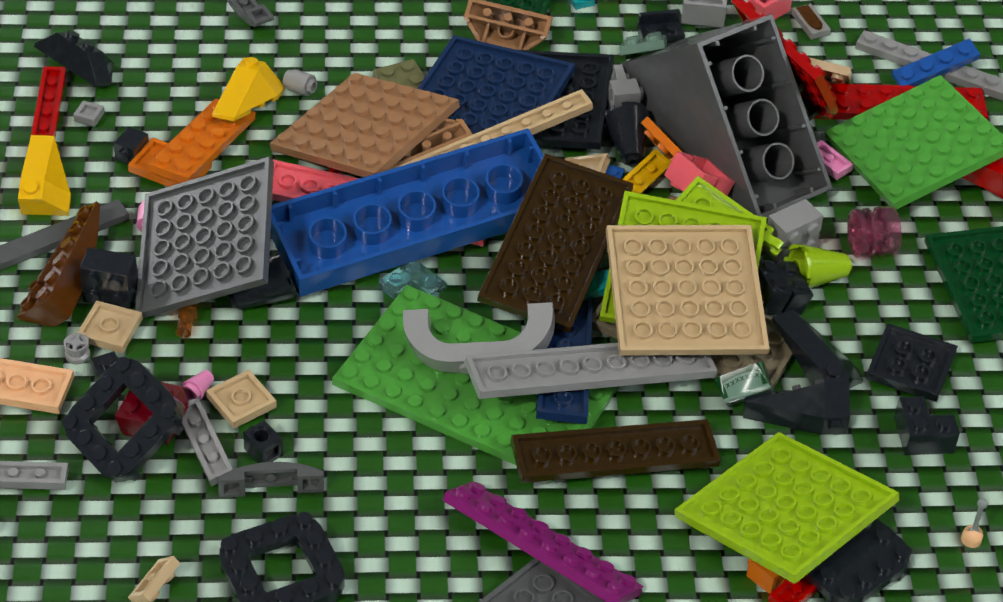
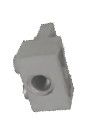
M622 64L613 65L612 80L609 83L607 110L615 105V108L620 107L622 102L626 101L640 103L643 100L644 94L636 78L629 79V75L625 73Z

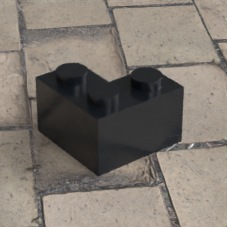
M924 396L899 397L894 419L904 455L954 453L960 434L954 414L929 415Z

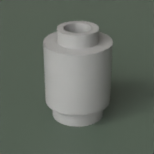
M297 69L287 70L284 74L283 85L289 91L310 96L317 89V81L312 74Z

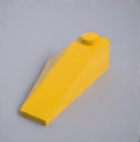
M31 135L18 193L21 215L69 216L71 193L54 136Z

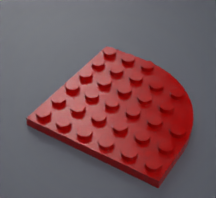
M749 0L731 1L742 22L765 16L763 13L757 14L755 12L756 8ZM777 27L792 72L806 87L800 92L801 98H805L818 110L819 117L826 120L831 119L838 112L835 102L837 97L830 90V83L824 78L826 74L818 65L814 67L811 64L810 58L803 51L799 53L792 40L789 38L785 40L783 33Z

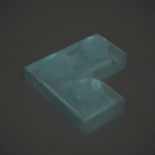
M419 261L404 264L379 280V288L394 300L406 285L435 297L447 290V283Z

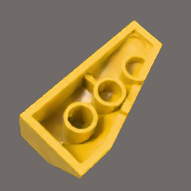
M254 57L243 58L236 66L212 113V117L234 122L250 114L252 108H262L265 106L266 101L274 102L278 100L285 91V86L266 62L258 61Z

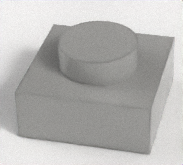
M83 100L73 114L74 121L95 127L105 113L104 106Z

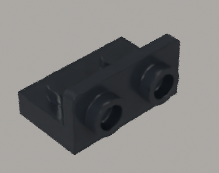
M673 9L639 13L637 32L640 39L646 38L648 33L661 32V35H666L667 43H674L685 39V33L680 23V10Z

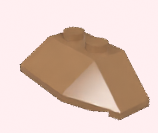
M469 0L464 14V19L477 41L515 50H531L547 39L553 19L552 16L484 0Z
M447 118L390 169L473 134L463 119L452 120Z

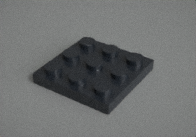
M887 323L865 379L916 396H924L925 399L937 402L958 346Z

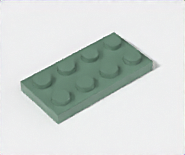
M661 32L648 33L646 38L640 39L639 35L626 37L619 46L620 55L664 49L667 45L666 35H661Z

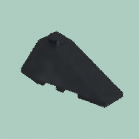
M793 309L771 319L812 385H815V380L823 378H848L849 388L863 382L852 362Z
M823 378L815 380V385L801 388L799 384L792 386L791 391L783 393L770 391L746 397L742 416L745 419L821 435L846 434L850 419L849 379Z

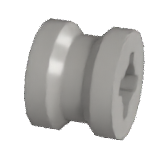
M72 333L64 339L65 358L69 363L78 365L89 360V339L86 335Z

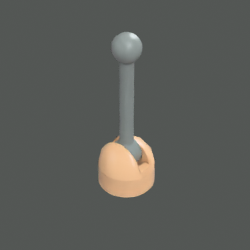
M984 498L977 501L978 511L973 525L965 527L961 535L962 543L970 548L979 547L983 540V531L978 525L983 510L988 506V502Z

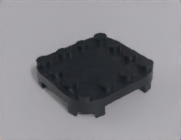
M877 518L803 578L811 585L813 584L826 597L825 602H865L897 579L900 582L905 577L912 551L896 533Z

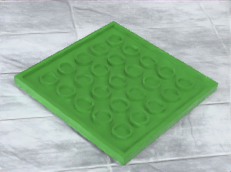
M941 75L824 131L826 139L843 157L853 163V168L894 211L1003 157V134Z

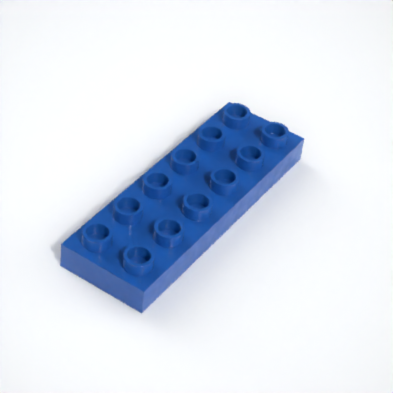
M529 128L273 204L270 235L288 269L299 297L508 232L544 155Z

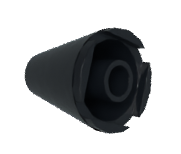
M626 101L622 102V106L615 108V105H613L605 112V124L622 163L634 167L644 160L647 138L644 131L647 129L641 122L647 116L649 117V111L641 103Z
M276 253L269 257L268 284L227 295L232 307L237 306L239 310L294 299L298 297L294 283L292 284L285 263L281 256Z

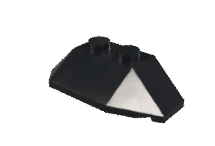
M72 30L58 32L35 43L34 47L93 86L111 85L114 63L104 52L96 48L93 42L82 39L79 33Z

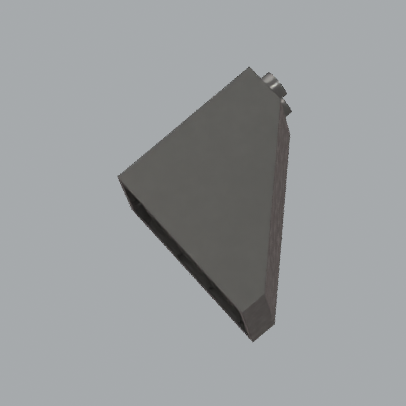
M773 14L693 35L669 44L664 49L654 50L621 63L625 73H628L629 79L636 78L639 87H642L644 97L640 103L649 111V118L683 153L709 159L734 180L735 183L728 197L752 214L768 217L804 199L807 200L832 189Z

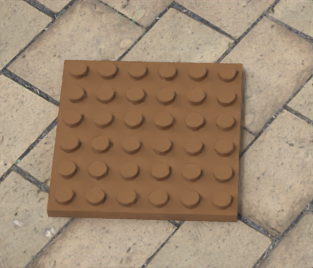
M353 73L302 117L293 122L284 132L280 133L278 137L270 142V147L274 152L361 177H367L387 171L460 107L459 100L446 95Z

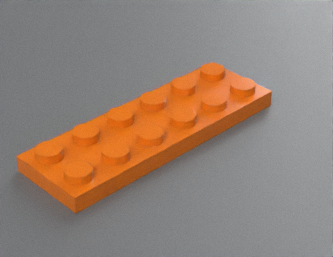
M215 98L147 163V171L179 183L196 179L255 120V112L251 111L250 114L234 122L214 118L212 113L219 99Z

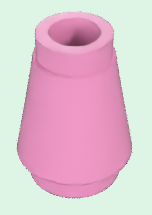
M203 370L184 381L181 386L184 389L187 400L190 401L198 397L201 401L206 390L214 381V376L208 370Z

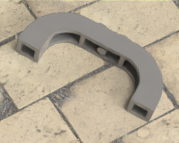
M553 302L528 304V321L525 329L517 337L507 341L453 344L441 342L431 334V318L428 309L403 310V325L412 352L425 365L442 372L469 374L464 363L466 355L546 349L554 333L555 313Z

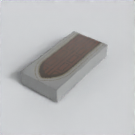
M812 4L792 8L791 14L810 39L830 35L831 29Z

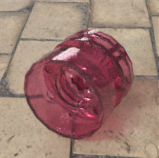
M892 205L875 207L873 212L869 208H863L862 210L852 209L850 211L847 221L848 241L851 251L856 258H862L865 255L871 257L876 252L880 256L898 254L901 246V224L898 213Z

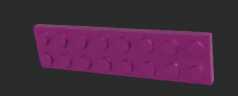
M469 482L445 492L442 501L605 602H629L640 596L644 586L636 582L633 576L623 574L616 570L610 562L593 556L589 549L575 545L566 535L557 534L549 529L546 523L528 516L525 510L513 507L502 496L485 490L484 485L478 482Z

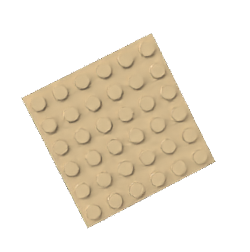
M607 225L606 239L619 356L768 354L770 348L751 225Z

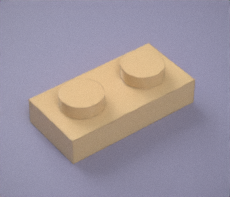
M174 556L158 559L129 595L130 601L153 602L159 596L160 588L175 576L174 571L180 565V562Z

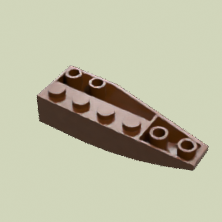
M97 201L89 206L84 205L77 212L76 219L37 279L30 284L28 288L29 293L20 304L21 309L17 315L19 320L55 327L70 318L82 293L79 267L88 247L96 248L100 215V204Z

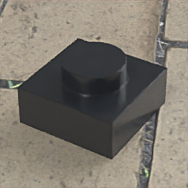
M115 351L90 358L91 366L98 379L118 360Z

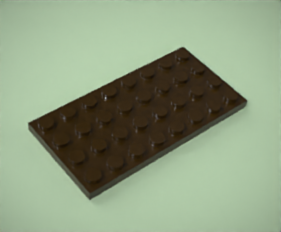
M545 153L481 287L477 301L527 319L528 304L553 302L555 313L554 328L570 333L607 250L606 227L607 225L618 224L624 192H632L634 183Z

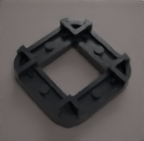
M120 357L74 404L69 413L63 418L62 425L65 428L68 439L102 475L116 483L131 479L136 481L142 476L139 472L141 467L173 433L179 436L183 431L184 427L181 424L185 406L147 367L137 360ZM128 387L153 415L117 451L99 432L98 427L94 423Z
M308 512L285 516L237 532L221 541L219 551L220 570L222 574H225L238 602H337L345 588L344 569L323 528ZM295 543L296 547L301 549L314 576L266 593L250 558Z

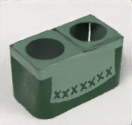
M763 361L715 378L721 396L727 406L743 402L746 397L773 390L766 364Z

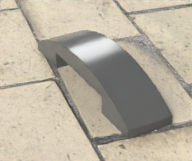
M227 0L236 14L251 26L256 27L274 20V16L264 4L259 5L255 0Z
M264 462L246 465L228 471L218 477L219 498L245 496V488L297 485L298 493L324 492V471L308 465L291 462Z

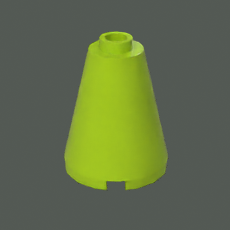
M792 244L787 249L790 250L789 255L784 257L783 260L794 262L797 265L809 288L847 277L852 270V261L847 254L803 244Z

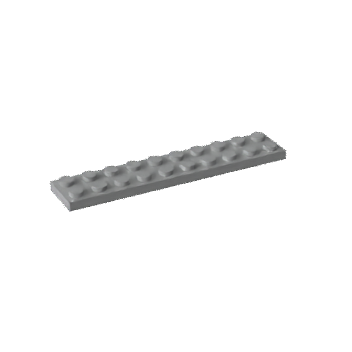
M618 343L466 355L464 362L478 399L715 378L717 368L710 355L619 356Z

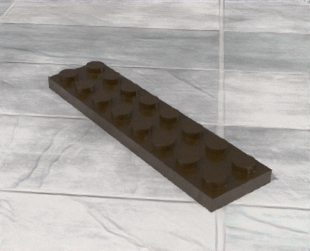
M708 419L512 435L510 439L521 483L717 467L721 462Z

